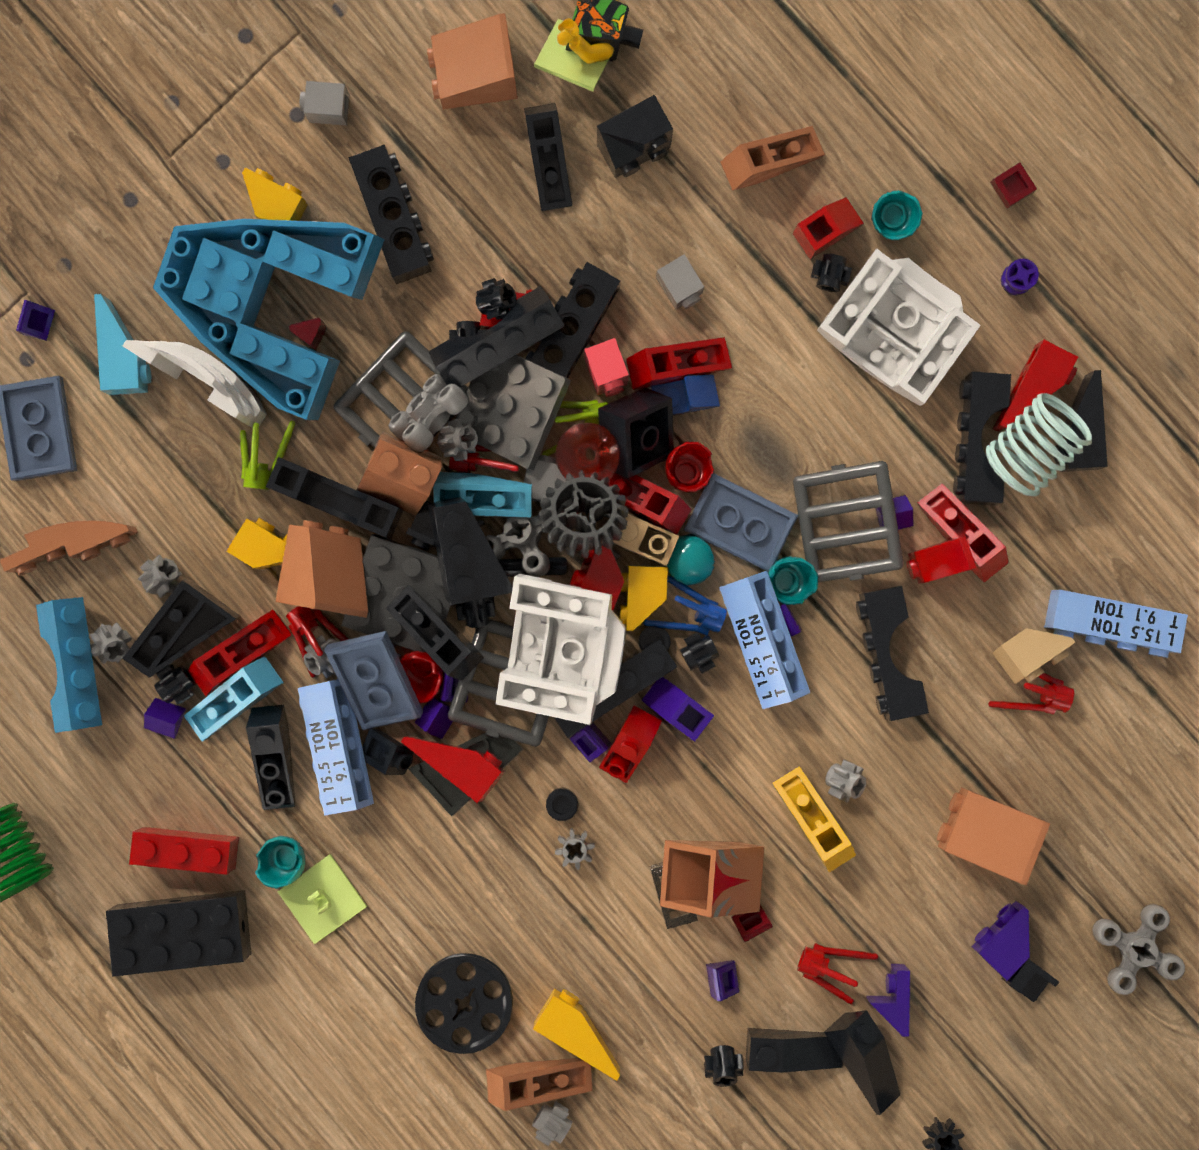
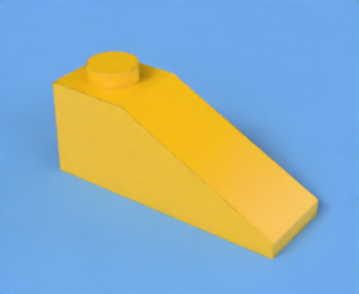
M800 766L773 782L777 792L829 873L856 856L851 842Z
M554 988L535 1019L533 1030L617 1081L620 1077V1066L583 1006L578 1003L579 998L565 989L560 992Z

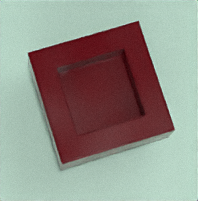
M1020 162L990 182L1007 209L1037 190Z

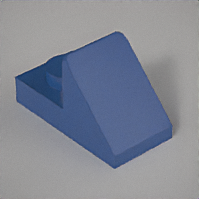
M714 375L684 376L683 380L651 386V390L672 398L673 416L720 407Z

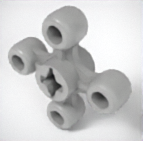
M435 374L425 382L423 392L411 400L406 411H400L393 416L388 425L389 429L397 438L404 441L410 449L418 453L423 452L431 445L434 438L433 434L438 432L447 423L450 414L456 415L466 407L469 399L459 386L455 384L446 385L441 375Z
M562 506L559 508L557 514L564 512V508ZM539 514L535 517H507L508 520L504 525V532L501 535L485 536L490 546L494 545L493 552L498 560L503 558L508 549L518 548L523 553L522 566L526 573L534 577H541L549 571V558L538 548L541 533L543 532L541 529L543 521L539 519ZM539 560V564L534 568L535 561Z
M1156 904L1145 906L1140 914L1141 926L1136 932L1124 933L1119 925L1110 919H1100L1093 925L1094 938L1102 945L1118 947L1122 954L1121 964L1119 967L1112 969L1107 977L1108 985L1116 993L1129 995L1136 989L1137 980L1135 976L1141 967L1154 966L1163 978L1171 981L1178 980L1184 975L1185 964L1183 960L1173 953L1158 951V947L1155 944V937L1158 932L1165 930L1170 923V915L1162 906ZM1157 914L1158 917L1156 921L1153 922V916ZM1110 928L1109 934L1104 936L1105 930ZM1138 945L1142 947L1145 951L1144 954L1142 952H1135L1132 946ZM1172 963V968L1168 970L1169 964ZM1125 977L1124 982L1119 985L1121 978Z

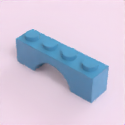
M83 597L51 600L37 604L36 610L40 636L49 644L57 669L56 691L50 700L55 733L101 726L102 719Z

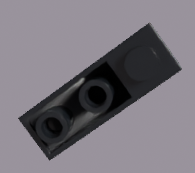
M284 705L253 707L247 722L246 731L263 810L295 807L290 735Z

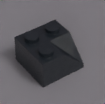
M653 95L597 125V147L615 178L622 174L624 177H628L636 173L644 162L650 159L652 162L658 161L669 153L668 149L671 148L673 127L656 96Z
M644 387L598 408L601 466L629 479L667 460L668 455L674 449L671 397Z

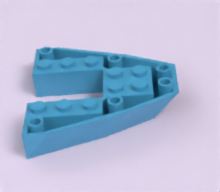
M236 219L174 226L153 289L204 346L276 408L305 420H319L340 360L254 326L274 268L277 267L350 297L363 300L385 239L341 222Z

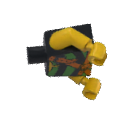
M578 0L573 19L567 18L558 25V29L561 32L557 35V40L560 45H566L567 51L575 52L587 64L608 59L613 62L617 59L620 44L639 49L644 29L626 25L629 7L618 0Z

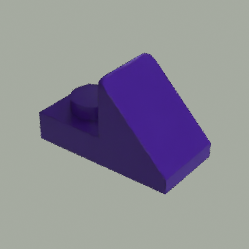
M891 964V973L886 974V991L891 993V996H866V998L902 1037H909L910 970L904 964Z

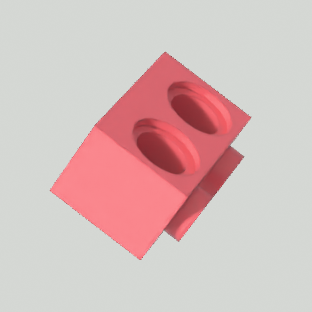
M613 338L584 349L585 362L597 395L605 393L606 397H611L623 392V387L628 385L629 374L616 339Z

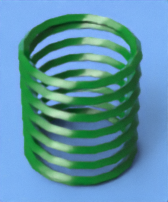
M11 803L0 808V822L8 820L0 825V836L11 832L0 840V850L16 843L0 854V863L18 856L0 868V877L23 866L25 867L0 882V891L6 889L0 893V902L53 873L54 869L52 864L48 863L38 866L45 860L46 854L38 853L33 855L39 850L40 843H29L34 837V832L22 833L27 829L28 822H17L23 813L17 810V803Z

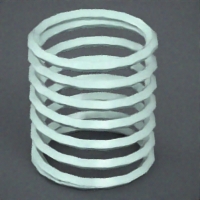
M1041 393L1037 395V398L1033 399L1032 406L1025 407L1023 414L1016 416L1015 423L1008 424L1006 431L999 433L998 440L992 441L986 447V457L991 467L1004 482L1023 495L1035 497L1040 494V488L1048 486V479L1057 478L1056 471L1065 470V462H1073L1074 454L1083 453V446L1092 444V434L1082 418L1071 407L1053 395ZM1043 403L1054 407L1068 417L1080 429L1086 440L1079 439L1076 433L1063 420L1048 411ZM1033 411L1034 416L1029 415V412ZM1042 415L1045 417V419H1046L1055 429H1053L1051 426H1049V425L1045 422V420L1043 419ZM1021 420H1024L1025 424H1020ZM1032 422L1043 428L1049 437L1065 449L1069 457L1061 454L1045 436L1035 429ZM1016 428L1017 433L1012 432V429ZM1023 431L1030 433L1045 450L1057 458L1060 465L1054 464L1045 452L1026 437ZM1060 434H1062L1068 440L1074 442L1077 448L1069 445ZM1014 439L1021 441L1040 462L1049 467L1052 474L1045 472L1032 456L1017 445ZM1005 446L1008 447V448H1010V449H1012V450H1014V452H1015L1016 454H1014L1012 451H1010V450H1008L1007 448H1005ZM995 450L1002 453L1015 472L1024 480L1034 485V491L1020 484L1005 469ZM1033 471L1041 476L1043 482L1038 481Z

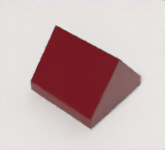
M320 318L306 320L289 326L290 332L315 351L327 329L326 324Z
M761 904L760 912L737 914L731 917L744 942L773 927Z

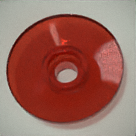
M588 422L576 424L567 429L557 443L556 462L565 479L568 473H571L574 478H579L581 470L585 473V477L591 478V475L596 471L599 481L607 476L611 479L619 465L620 451L614 436L601 425ZM588 448L595 451L594 460H589L586 457V450Z

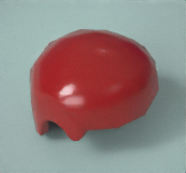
M685 442L675 447L668 455L665 463L666 476L671 486H674L680 492L694 493L707 486L714 473L711 451L699 442Z
M414 651L405 654L400 662L419 703L430 702L441 688L444 677L443 670L426 652Z

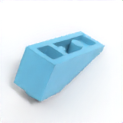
M94 294L100 391L108 395L148 393L147 384L151 383L152 379L149 364H146L145 360L122 346L126 340H133L112 302L102 294Z
M440 472L433 486L434 502L461 497L467 502L474 516L532 517V484L474 473Z
M264 656L241 668L187 712L184 717L203 742L261 701L284 682Z

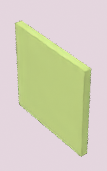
M558 19L536 59L534 67L593 92L609 59L587 64L575 52L567 51L566 45H560L557 40V35L561 32L558 29V25L563 22V20Z
M331 854L304 872L294 883L278 891V894L314 944L367 907Z

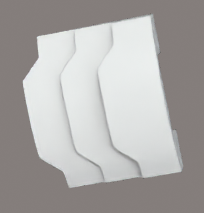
M876 249L828 313L817 331L836 349L868 374L898 394L921 406L925 404L981 325L963 312L960 295L933 278L910 258L892 260Z
M126 340L122 345L175 379H178L184 369L214 388L207 400L246 425L253 428V423L257 422L260 426L265 419L267 413L251 387L233 370L206 352L181 342Z
M518 574L514 576L510 609L516 610L508 668L500 672L496 705L590 725L596 705L616 692L621 669L626 627L612 610V594L551 582L549 579Z

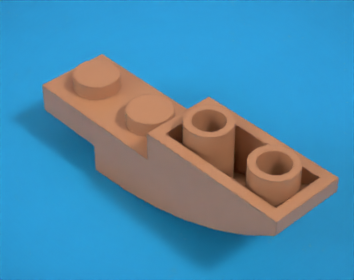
M74 521L56 524L25 534L24 536L29 547L0 559V563L4 572L17 573L20 576L36 570V564L44 560L50 563L67 556L65 551H67L71 558H81L82 561H87L101 555L100 550L111 545L112 548H117L131 541L129 537L137 534L138 531L133 526L106 521Z

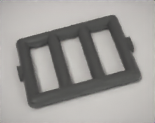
M407 331L402 332L334 403V410L360 434L358 438L368 447L371 445L375 448L380 436L349 406L363 393L390 420L395 414L400 412L371 383L385 370L412 397L423 392V388L393 360L407 347L433 373L439 374L428 352L429 350ZM466 385L460 387L466 393L468 387ZM450 414L448 421H450L455 415Z
M877 461L846 467V464L831 466L832 470L800 475L794 478L793 486L805 560L814 566L818 574V583L849 578L850 581L864 579V575L899 570L903 567L901 543L886 462ZM876 475L879 491L877 495L814 506L809 505L807 487ZM877 507L882 509L884 526L817 538L814 536L812 523L814 518ZM883 539L887 540L889 558L825 569H820L817 550Z
M490 619L489 624L476 628L471 644L484 657L480 663L502 670L508 668L509 658L485 651L483 647L488 632L512 639L514 626ZM477 666L463 681L459 680L448 712V718L451 721L485 731L486 736L495 739L501 736L534 747L541 744L549 716L536 713L532 730L529 732L465 712L463 708L468 693L496 701L498 688L473 680Z

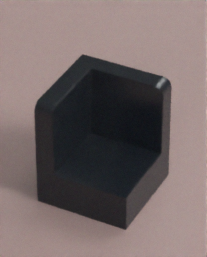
M1030 959L1008 980H1005L1003 977L1001 978L1032 1002L1037 1000L1048 983L1055 987L1059 984L1057 979Z

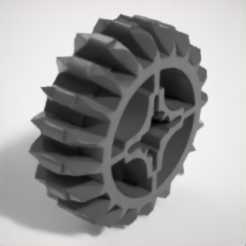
M583 470L579 472V478H574L571 473L566 475V482L557 478L555 488L548 487L546 490L547 498H542L540 502L542 510L539 512V519L543 521L541 529L543 533H549L548 541L550 544L558 541L557 549L560 552L569 547L572 557L576 554L577 550H580L585 559L589 556V550H594L598 556L602 553V546L611 550L614 544L613 540L620 541L622 538L621 530L627 528V520L625 518L628 517L629 512L628 508L624 506L626 504L625 496L618 495L620 490L618 484L609 487L610 479L608 476L599 481L596 471L591 475V478L585 477ZM572 498V505L564 509L563 513L557 514L561 505ZM582 512H586V515L589 513V522L586 516H582ZM610 514L611 517L602 528L596 530V522L602 520L604 515ZM574 529H575V530H579V531H581L582 533L575 532V531H572V530H574Z

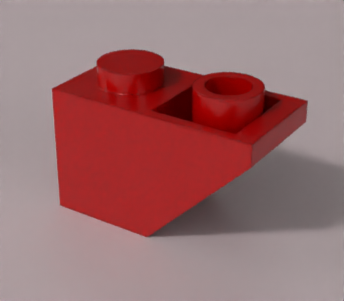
M847 197L822 207L798 223L793 235L811 260L861 227L864 222Z
M602 546V553L599 556L594 550H589V556L586 559L583 557L580 570H575L570 585L612 594V610H614L624 584V578L612 551Z
M634 705L620 727L599 768L627 783L650 748L662 720Z

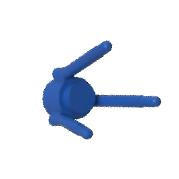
M668 576L667 582L700 602V604H697L681 596H675L676 602L696 611L694 621L699 622V625L647 619L643 621L645 626L692 631L707 636L710 630L716 633L721 630L726 618L727 609L718 606V602L704 597L687 585L677 582L673 577Z

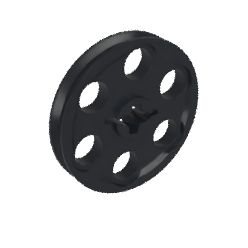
M470 953L450 955L436 962L423 976L415 998L417 1021L425 1036L439 1048L458 1054L475 1053L495 1043L508 1026L513 1006L512 990L502 970L487 958ZM465 962L471 963L475 968V975L471 979H462L457 973V967ZM433 977L442 978L446 982V990L440 994L433 993L428 987L429 980ZM494 980L501 984L503 990L498 997H489L485 993L484 985L488 981ZM475 988L469 1003L472 1008L465 1007L463 1010H460L456 1018H453L457 1013L459 1005L456 999L463 1000ZM433 1009L441 1011L444 1015L443 1023L438 1026L430 1025L426 1020L427 1012ZM485 1014H496L500 1019V1025L493 1030L485 1028L482 1024V1017ZM463 1027L469 1030L471 1033L469 1042L465 1044L457 1043L453 1038L455 1029Z

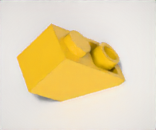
M244 168L242 175L255 216L258 219L300 221L308 206L301 196L302 191L288 183L281 186L273 182L274 177L257 168L253 172Z
M260 517L257 521L246 518L226 552L255 569H265L281 565L288 534L282 538L273 533L275 526Z
M628 566V573H622L624 584L621 592H627V605H621L620 620L623 624H626V631H634L667 600L668 567Z

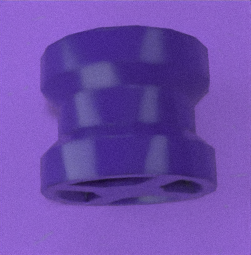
M1028 259L1015 260L1005 268L1000 280L1003 289L1015 296L1024 294L1037 283L1039 277L1038 268L1035 263Z

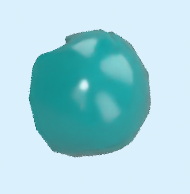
M899 190L883 194L874 204L871 220L875 230L880 235L890 240H901L912 236L919 228L923 212L915 196Z
M687 534L679 536L666 567H668L670 575L677 582L690 586L700 584L711 576L715 558L706 541L697 536Z
M792 556L782 558L776 561L768 571L777 600L782 604H802L811 594L816 593L818 589V574L814 566L802 558Z
M282 835L267 840L256 854L258 868L255 874L265 886L278 889L294 883L302 875L306 861L303 847L294 838Z

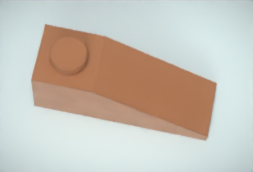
M813 126L740 144L720 163L732 191L759 184L823 157L825 153Z
M580 1058L514 1063L486 1069L488 1102L504 1111L593 1091L591 1065Z

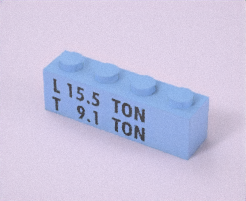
M764 571L719 587L762 709L792 702L811 693L768 572Z
M1051 590L1044 628L1053 629V634L1072 638L1074 634L1086 636L1085 642L1105 645L1106 640L1117 642L1116 648L1136 652L1137 646L1149 648V655L1168 658L1169 653H1181L1188 615L1076 592Z
M339 680L298 688L299 705L303 711L306 738L310 745L313 759L312 767L317 778L319 800L323 807L324 816L354 811L374 804L357 719Z

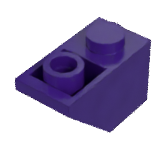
M664 677L655 681L641 700L694 742L714 717L712 713Z
M1017 901L1013 904L1005 905L997 914L998 920L990 928H983L974 939L976 942L971 946L1005 980H1008L1030 958L1029 910Z

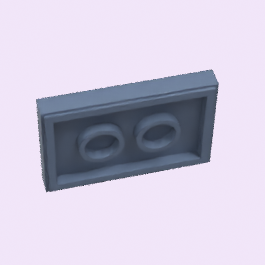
M53 376L0 385V416L10 480L20 481L77 471L63 377Z
M713 473L683 531L697 536L768 572L776 562L798 515Z
M387 631L327 644L324 651L362 730L421 718L423 710Z

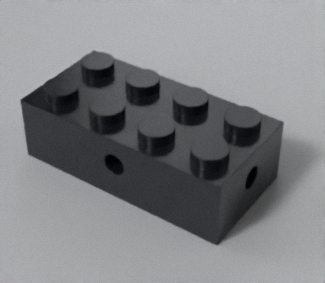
M245 890L117 904L106 910L112 977L244 962L252 954Z

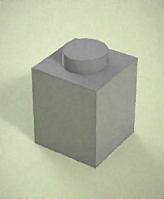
M306 81L305 92L300 93V111H303L309 123L347 126L350 94L345 84Z
M685 254L657 270L656 279L675 310L681 306L688 309L701 300L699 295L703 294L704 285Z

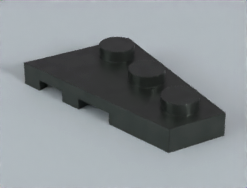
M486 733L458 746L481 751L483 754L487 750L503 762L500 765L502 769L523 750L514 740L501 736L495 739L486 736ZM425 761L408 768L451 816L455 815L471 799Z

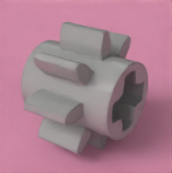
M460 419L448 421V426L440 429L437 444L444 453V457L453 456L455 461L467 459V454L476 452L475 447L478 436L471 427V423L462 424Z
M158 555L153 561L148 559L140 567L144 573L138 580L142 582V586L147 593L158 594L159 598H162L167 592L172 593L179 585L176 580L182 573L179 572L173 560L162 558L161 555Z
M117 622L113 626L101 624L94 633L90 634L94 644L90 645L91 653L93 656H98L103 664L107 661H116L118 663L128 652L129 647L126 643L130 642L132 638Z
M321 635L316 640L323 651V655L318 656L311 644L305 647L307 654L304 655V663L311 673L319 675L323 672L324 676L328 678L335 672L324 650L327 644L338 641L332 638L325 641Z
M843 760L842 765H832L825 779L826 785L831 787L828 794L846 803L849 802L850 797L853 799L860 797L866 787V778L861 775L864 769L847 760Z
M570 828L569 837L558 836V841L563 844V848L556 849L555 855L563 854L565 858L563 860V867L567 866L570 862L575 863L576 869L579 870L582 860L592 861V857L587 854V850L595 848V843H586L587 831H584L580 836L575 835L574 829ZM577 842L581 843L580 850L582 854L576 852L573 856L570 855L568 844L575 845Z
M557 1101L553 1107L544 1104L532 1123V1126L538 1129L535 1138L547 1146L554 1140L560 1144L572 1125V1121L567 1118L569 1109Z

